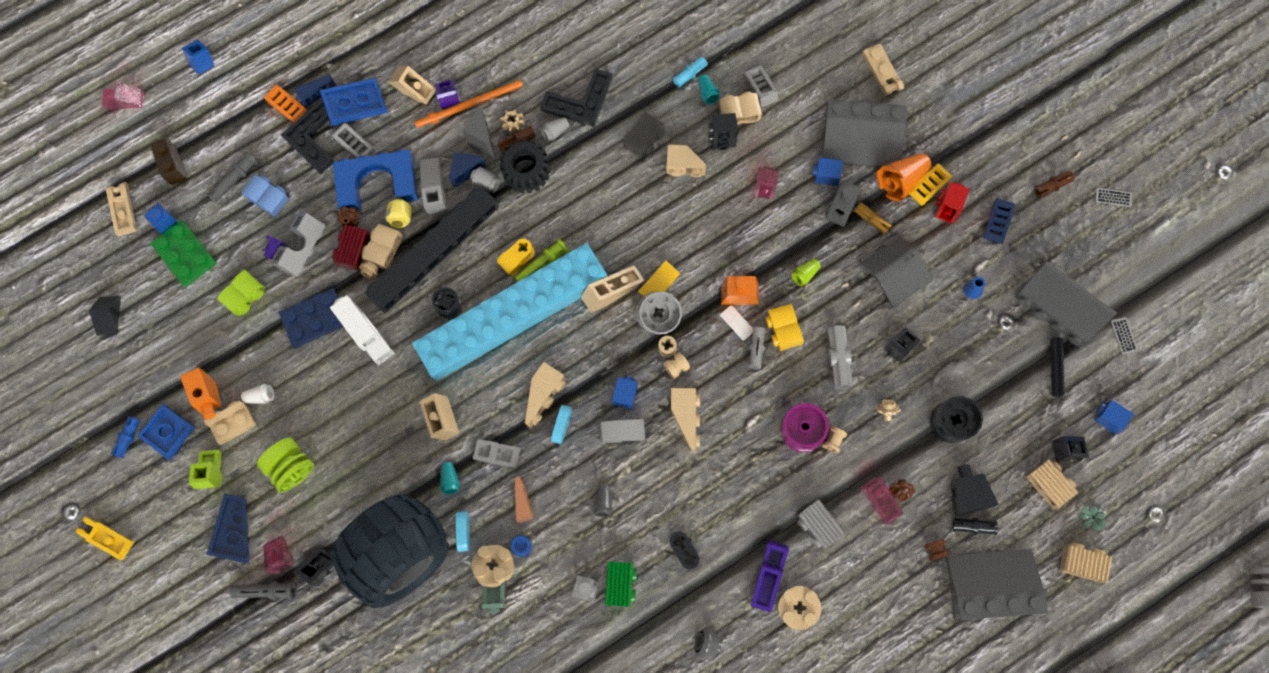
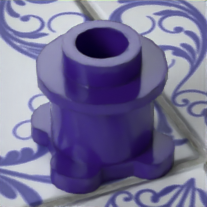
M267 235L266 238L269 239V242L262 251L265 252V257L272 260L279 246H289Z

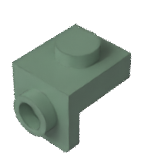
M505 582L493 588L483 586V604H481V609H487V613H500V608H505Z

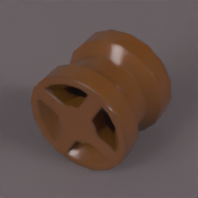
M944 539L924 545V548L929 553V561L950 555L949 551L945 549L944 545L946 542Z

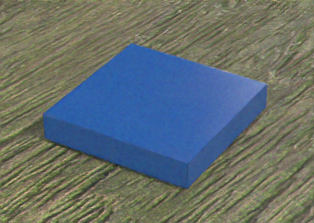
M162 404L137 437L170 460L196 427L167 405Z

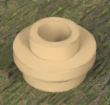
M365 261L359 266L364 277L371 279L378 276L377 272L379 269L372 262Z

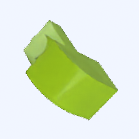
M219 449L199 451L198 463L190 464L189 484L194 489L217 488L221 485L223 474L220 472L222 452Z

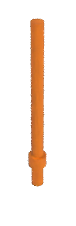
M518 80L439 112L428 113V116L414 121L417 128H420L430 123L432 125L438 123L442 118L523 87L522 82Z

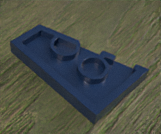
M224 493L206 555L250 564L247 498Z

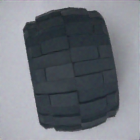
M401 494L387 497L375 503L351 521L337 537L331 555L339 579L347 590L358 600L367 603L371 608H382L406 597L430 578L444 562L449 550V543L446 541L447 535L440 521L432 511L418 499L414 500L410 495Z

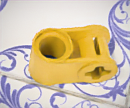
M519 239L499 256L497 263L509 276H514L534 257V248L529 240Z

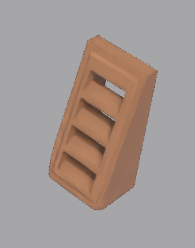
M520 477L515 478V511L518 523L534 519L535 517L523 479Z

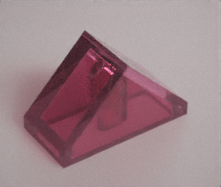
M283 536L263 545L264 568L267 573L278 574L295 565Z

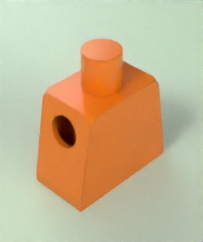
M727 276L721 284V305H759V284L755 276Z
M200 367L180 375L191 406L199 411L204 419L214 418L216 416L215 410L222 405L216 381Z

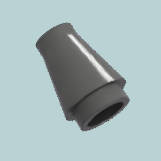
M608 485L598 486V492L592 508L595 516L609 517L613 511L611 487Z

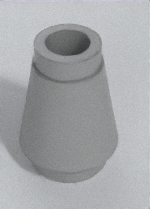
M565 117L543 124V127L540 128V133L545 141H554L569 127V123Z

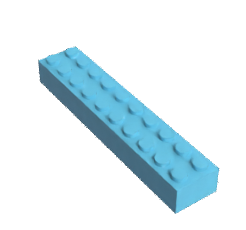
M585 243L412 344L430 376L437 382L579 300L589 284L607 277V274L588 243Z

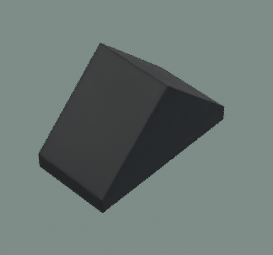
M120 296L99 297L89 309L96 335H118Z
M905 327L890 341L885 351L901 363L921 340Z
M1063 436L1052 441L1056 462L1089 458L1085 437Z
M320 547L293 574L310 585L320 586L334 565L332 555Z

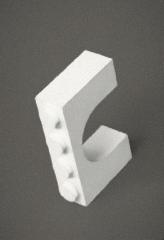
M348 295L338 298L334 305L330 307L356 344L363 351L366 350L378 366L395 354L369 318Z

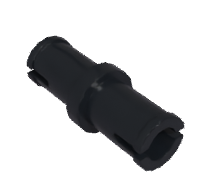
M953 518V532H972V535H977L978 533L997 535L998 533L997 521L978 520V518H973L972 520Z

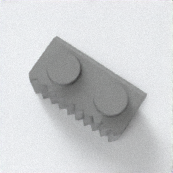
M819 499L797 516L800 519L797 521L799 526L804 531H809L813 536L810 539L818 549L820 547L823 550L845 534Z

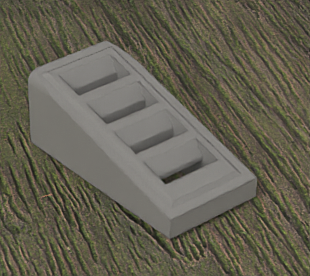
M762 65L744 72L752 91L758 95L761 107L778 101V91ZM761 74L760 77H757V78H755V79H752L753 77H755V76Z
M345 122L332 135V139L356 159L360 156H368L374 149ZM348 132L349 135L342 140L341 138ZM352 137H354L355 139L349 145H347L346 143ZM359 141L361 144L353 150L352 147ZM363 146L367 148L361 155L357 154Z

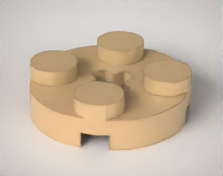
M482 546L472 559L471 569L474 577L481 585L493 588L500 586L501 583L511 578L514 572V561L510 551L502 546ZM492 562H496L498 567H494L493 570H490L488 565Z
M795 586L785 591L780 597L778 613L783 622L790 628L804 630L816 624L821 615V603L814 591L804 586ZM798 602H802V606H805V610L801 614H797V610L793 608Z

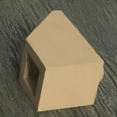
M668 145L667 174L676 177L681 175H690L691 177L705 176L706 164L687 145Z

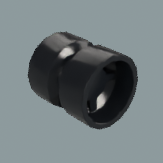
M443 287L436 290L433 294L432 304L441 317L451 320L461 314L463 309L462 302L453 289Z

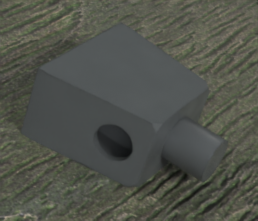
M843 181L826 220L844 227L857 201L861 188ZM836 210H842L844 214H840Z

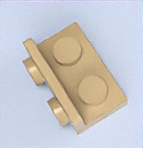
M241 401L230 403L223 411L215 412L216 416L214 418L204 421L205 425L210 427L219 445H223L257 426L248 406Z

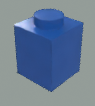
M199 40L182 47L188 65L198 75L214 67L208 48Z
M819 157L818 164H814L812 176H816L815 183L838 186L841 179L843 161Z
M159 203L143 215L161 234L178 222Z
M623 376V378L617 379L612 398L613 405L633 410L638 390V382H635L634 378Z
M1110 400L1107 403H1101L1097 408L1096 413L1098 415L1095 421L1111 432L1118 434L1124 431L1134 414L1117 402Z

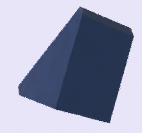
M454 152L449 175L454 188L470 178L474 169L486 167L481 156Z

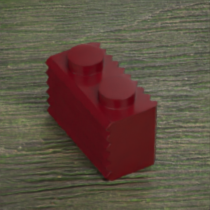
M344 225L343 230H340L338 233V247L332 252L333 262L339 267L360 271L359 266L363 263L362 249L365 245H368L370 233L366 229Z

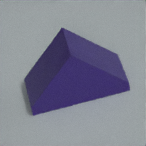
M453 79L435 84L436 95L442 110L460 103Z

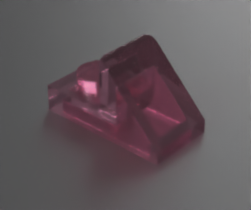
M115 82V89H103L102 107L104 109L142 108L144 91L140 88Z

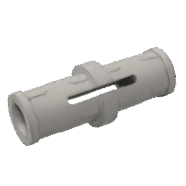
M753 327L752 344L749 345L751 352L748 366L752 369H761L762 367L761 362L763 352L765 351L764 336L766 331L763 327ZM757 340H759L758 351L756 356Z

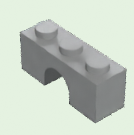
M298 212L289 228L298 236L297 247L291 250L288 247L279 246L270 264L289 275L298 276L305 268L304 263L306 259L314 252L316 241L322 237L325 224L307 213Z

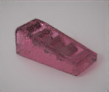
M876 477L861 487L864 495L885 525H888L904 514L882 478ZM876 487H879V489L875 492H871ZM882 493L885 495L876 501V497H878ZM886 501L890 502L883 508L880 507V505H882ZM893 507L895 510L886 516L884 513Z

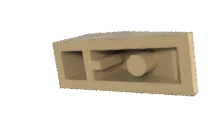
M633 265L589 284L581 295V299L592 313L608 306L643 284L645 280Z

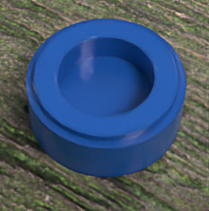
M519 535L511 541L510 548L516 556L525 557L531 552L532 543L526 536Z

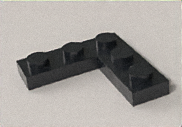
M595 69L583 101L546 91L540 110L595 127L611 85L613 74Z
M322 98L281 134L320 175L334 162L311 138L318 129L329 121Z

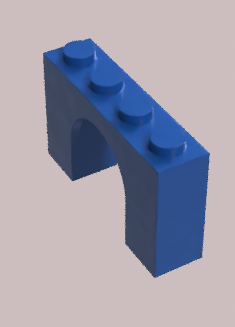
M400 149L394 153L382 152L375 156H360L357 159H341L339 162H333L337 206L340 210L344 206L361 210L360 184L366 175L374 171H386L393 175L397 199H403L406 202L419 200L414 158L410 150Z

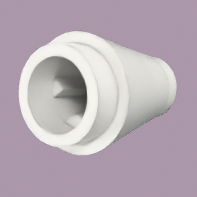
M262 384L242 392L241 399L245 404H268L274 399V390L271 385Z

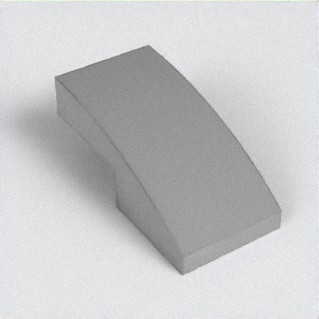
M644 419L600 422L601 443L645 440Z
M477 439L473 459L516 468L521 448Z

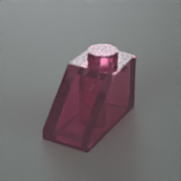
M771 167L759 168L754 197L774 199L778 170H774Z

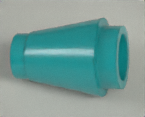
M708 75L700 76L698 83L702 100L706 104L715 103L720 98V91Z
M446 462L441 464L440 490L445 495L457 493L460 483L453 463Z

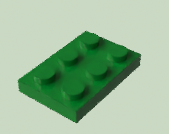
M182 219L150 243L185 288L217 264Z

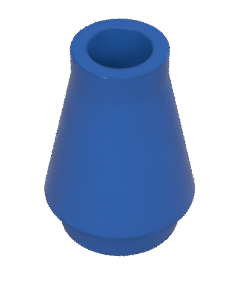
M976 277L967 281L963 287L965 295L971 299L981 297L984 291L985 280L982 277Z

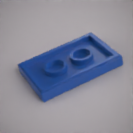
M376 78L320 90L331 126L387 113Z

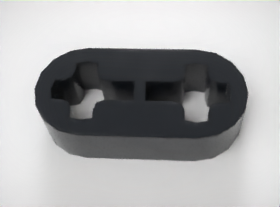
M683 532L672 534L670 545L681 565L688 570L695 569L699 564V555L688 536ZM676 536L685 539L683 541L684 550L679 545L675 546L673 544L676 541ZM686 551L690 556H695L696 558L692 566L690 563L685 564L684 562L686 560L684 552Z

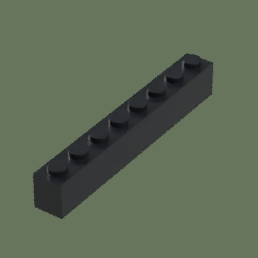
M481 186L473 189L463 202H459L449 215L442 217L435 228L428 230L420 242L414 243L411 250L406 255L400 256L396 264L386 269L382 273V277L376 282H372L364 293L386 314L499 209L497 201Z

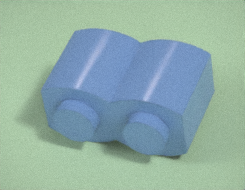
M254 175L241 191V194L270 215L276 217L289 200L285 195L287 192L278 185L276 187L270 185L272 182L265 176L259 177Z

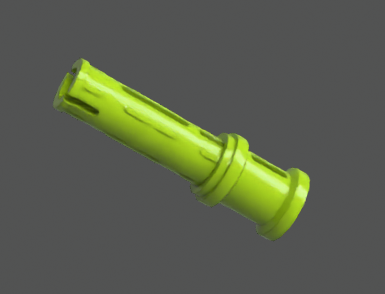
M558 238L553 246L549 249L545 248L542 252L543 255L515 275L514 278L519 282L556 261L563 254H568L570 251L561 239Z

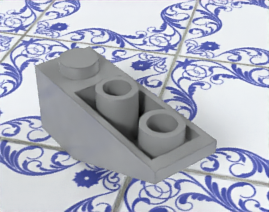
M439 157L421 160V191L423 205L427 214L433 215L448 212Z

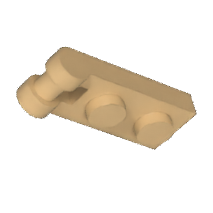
M881 43L863 50L862 55L884 96L892 94L895 90L900 91L904 89V84L894 70Z
M123 182L116 187H106L115 234L119 237L136 232L137 227L128 184Z

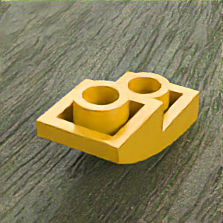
M665 260L638 292L643 296L651 292H665L681 273Z

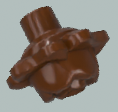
M344 206L342 210L338 211L337 221L342 223L341 226L343 228L344 225L358 226L360 223V213L356 212L354 207L348 208Z
M900 479L898 483L893 484L889 492L897 500L906 501L915 493V489H913L912 484H907L906 480Z

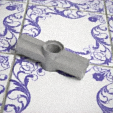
M841 325L828 327L827 333L830 348L828 350L829 365L832 367L834 388L845 389L852 387L853 381L850 368L852 356L850 347L847 344L846 328Z

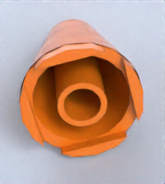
M919 153L883 165L876 173L877 183L881 190L885 189L887 192L886 196L889 199L899 202L908 196L931 169V160L927 155Z

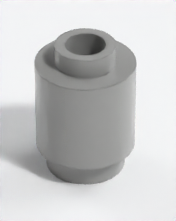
M481 167L477 168V170L474 169L470 176L472 185L476 187L481 186L487 192H496L501 181L496 174Z

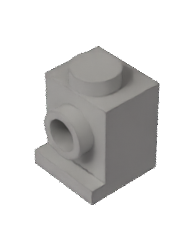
M578 575L572 597L594 603L600 582Z

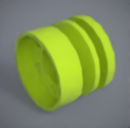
M290 437L272 445L262 454L257 462V467L266 477H271L270 482L272 485H275L279 493L287 492L299 485L310 475L315 466L306 454H300V446Z

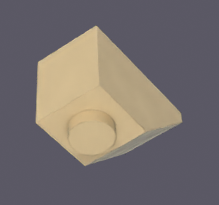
M398 66L388 81L401 93L425 105L428 104L436 91L431 84L409 66Z

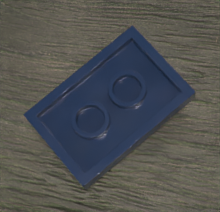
M334 288L278 312L294 349L344 327L330 309L339 298Z

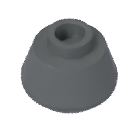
M708 628L700 630L694 645L697 656L700 658L713 657L716 653H719L721 641L718 635Z

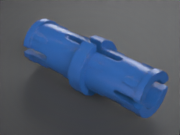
M128 416L121 433L117 435L118 440L111 452L112 455L124 458L130 443L134 441L133 436L141 422L140 420Z

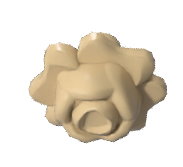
M883 399L881 404L876 406L877 412L884 415L885 421H892V415L901 412L899 405L891 399Z

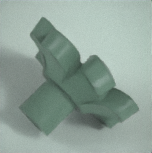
M1084 506L1081 508L1082 513L1079 514V518L1085 520L1083 523L1084 528L1089 529L1092 526L1094 531L1105 528L1106 522L1103 519L1106 517V514L1102 509L1096 506H1091L1090 508Z

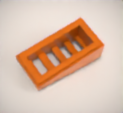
M275 85L264 97L270 106L292 123L308 111L278 85ZM298 108L299 110L292 117L291 114Z

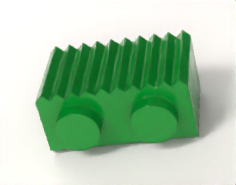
M607 562L605 606L631 607V603H635L636 590H632V581L637 579V568H633V563Z

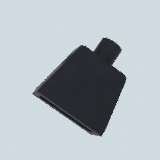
M969 464L957 467L960 479H956L950 484L955 516L999 505L983 473L973 475Z

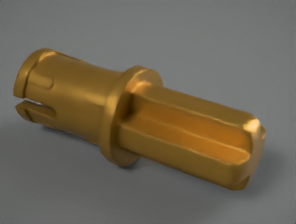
M859 203L854 210L856 214L868 222V225L871 224L883 235L892 226L877 215L878 212H873L863 203Z

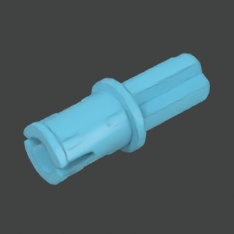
M700 57L691 65H686L682 72L672 78L675 85L680 88L691 78L694 79L695 75L708 65L705 58Z

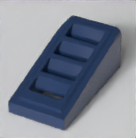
M328 74L296 87L295 91L299 101L306 108L321 98L320 90L335 87L336 83L332 76Z
M999 198L994 201L983 239L1003 244L1015 209V203ZM995 215L1005 217V220L995 217ZM997 223L1003 225V228L992 224ZM990 230L1000 232L1001 235L990 233Z

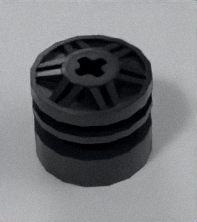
M964 396L952 397L938 404L930 417L931 429L935 436L948 443H958L972 438L979 432L983 423L982 411L978 404L971 398ZM954 417V421L957 424L952 425L953 421L950 418Z

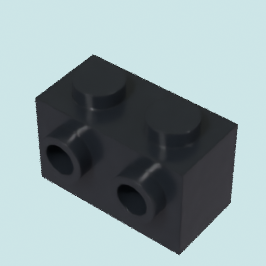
M736 113L712 115V123H708V141L713 144V149L727 150L730 147H736L738 136Z

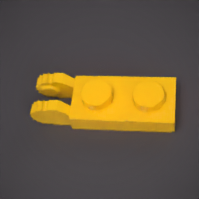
M85 516L82 521L92 526V531L89 533L85 529L77 528L75 532L84 537L87 542L119 560H124L134 541L108 526Z

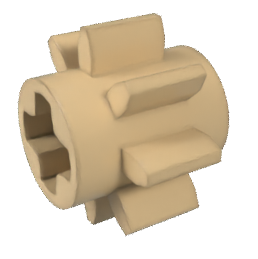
M515 109L510 112L505 111V117L500 118L503 123V130L508 129L510 135L514 132H520L521 126H525L523 114H517Z

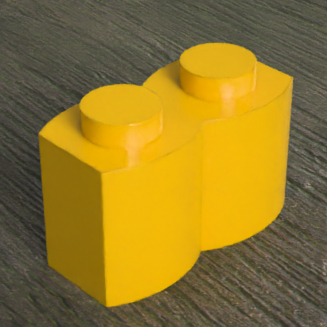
M792 304L768 310V316L765 317L767 327L773 330L774 335H771L774 347L778 346L779 351L803 345V336Z

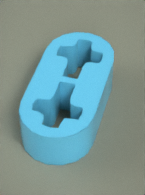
M561 405L551 442L563 443L572 414V407Z
M468 511L456 512V546L458 552L469 551Z

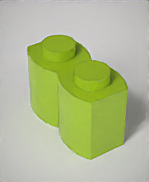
M243 270L219 294L217 299L239 317L250 310L252 302L259 300L264 295L266 287L249 272Z

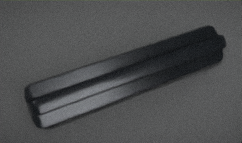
M1053 337L1051 339L1052 395L1054 397H1063L1065 395L1062 337Z

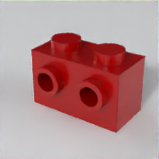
M950 182L947 188L943 187L935 203V206L938 208L934 217L953 224L963 209L970 189L961 183Z

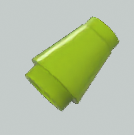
M813 258L795 268L791 277L797 285H807L818 269L821 268L818 260Z

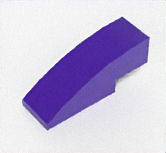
M768 540L751 607L768 612L772 611L789 546Z

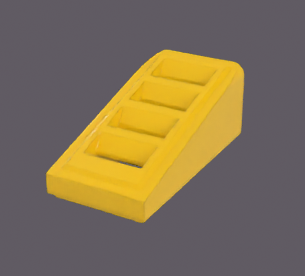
M938 163L921 179L909 195L920 206H923L950 181L952 175ZM931 178L937 184V186H935L929 179ZM923 184H925V185H926L928 188H930L932 191L929 192V191L923 186ZM918 189L926 195L925 198L917 192Z

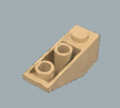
M545 362L539 367L531 381L525 424L530 429L533 425L536 426L542 418L541 413L545 408L548 409L554 401L553 396L556 392H560L566 383L564 382V375Z
M671 388V413L690 452L695 453L696 447H700V435H696V427H700V415H696V407H700V394H696V388Z

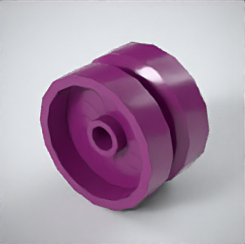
M800 403L793 406L786 413L781 424V437L784 443L791 450L799 453H809L816 450L826 439L829 431V421L825 412L818 406L810 403ZM804 425V428L808 427V430H803L801 426Z

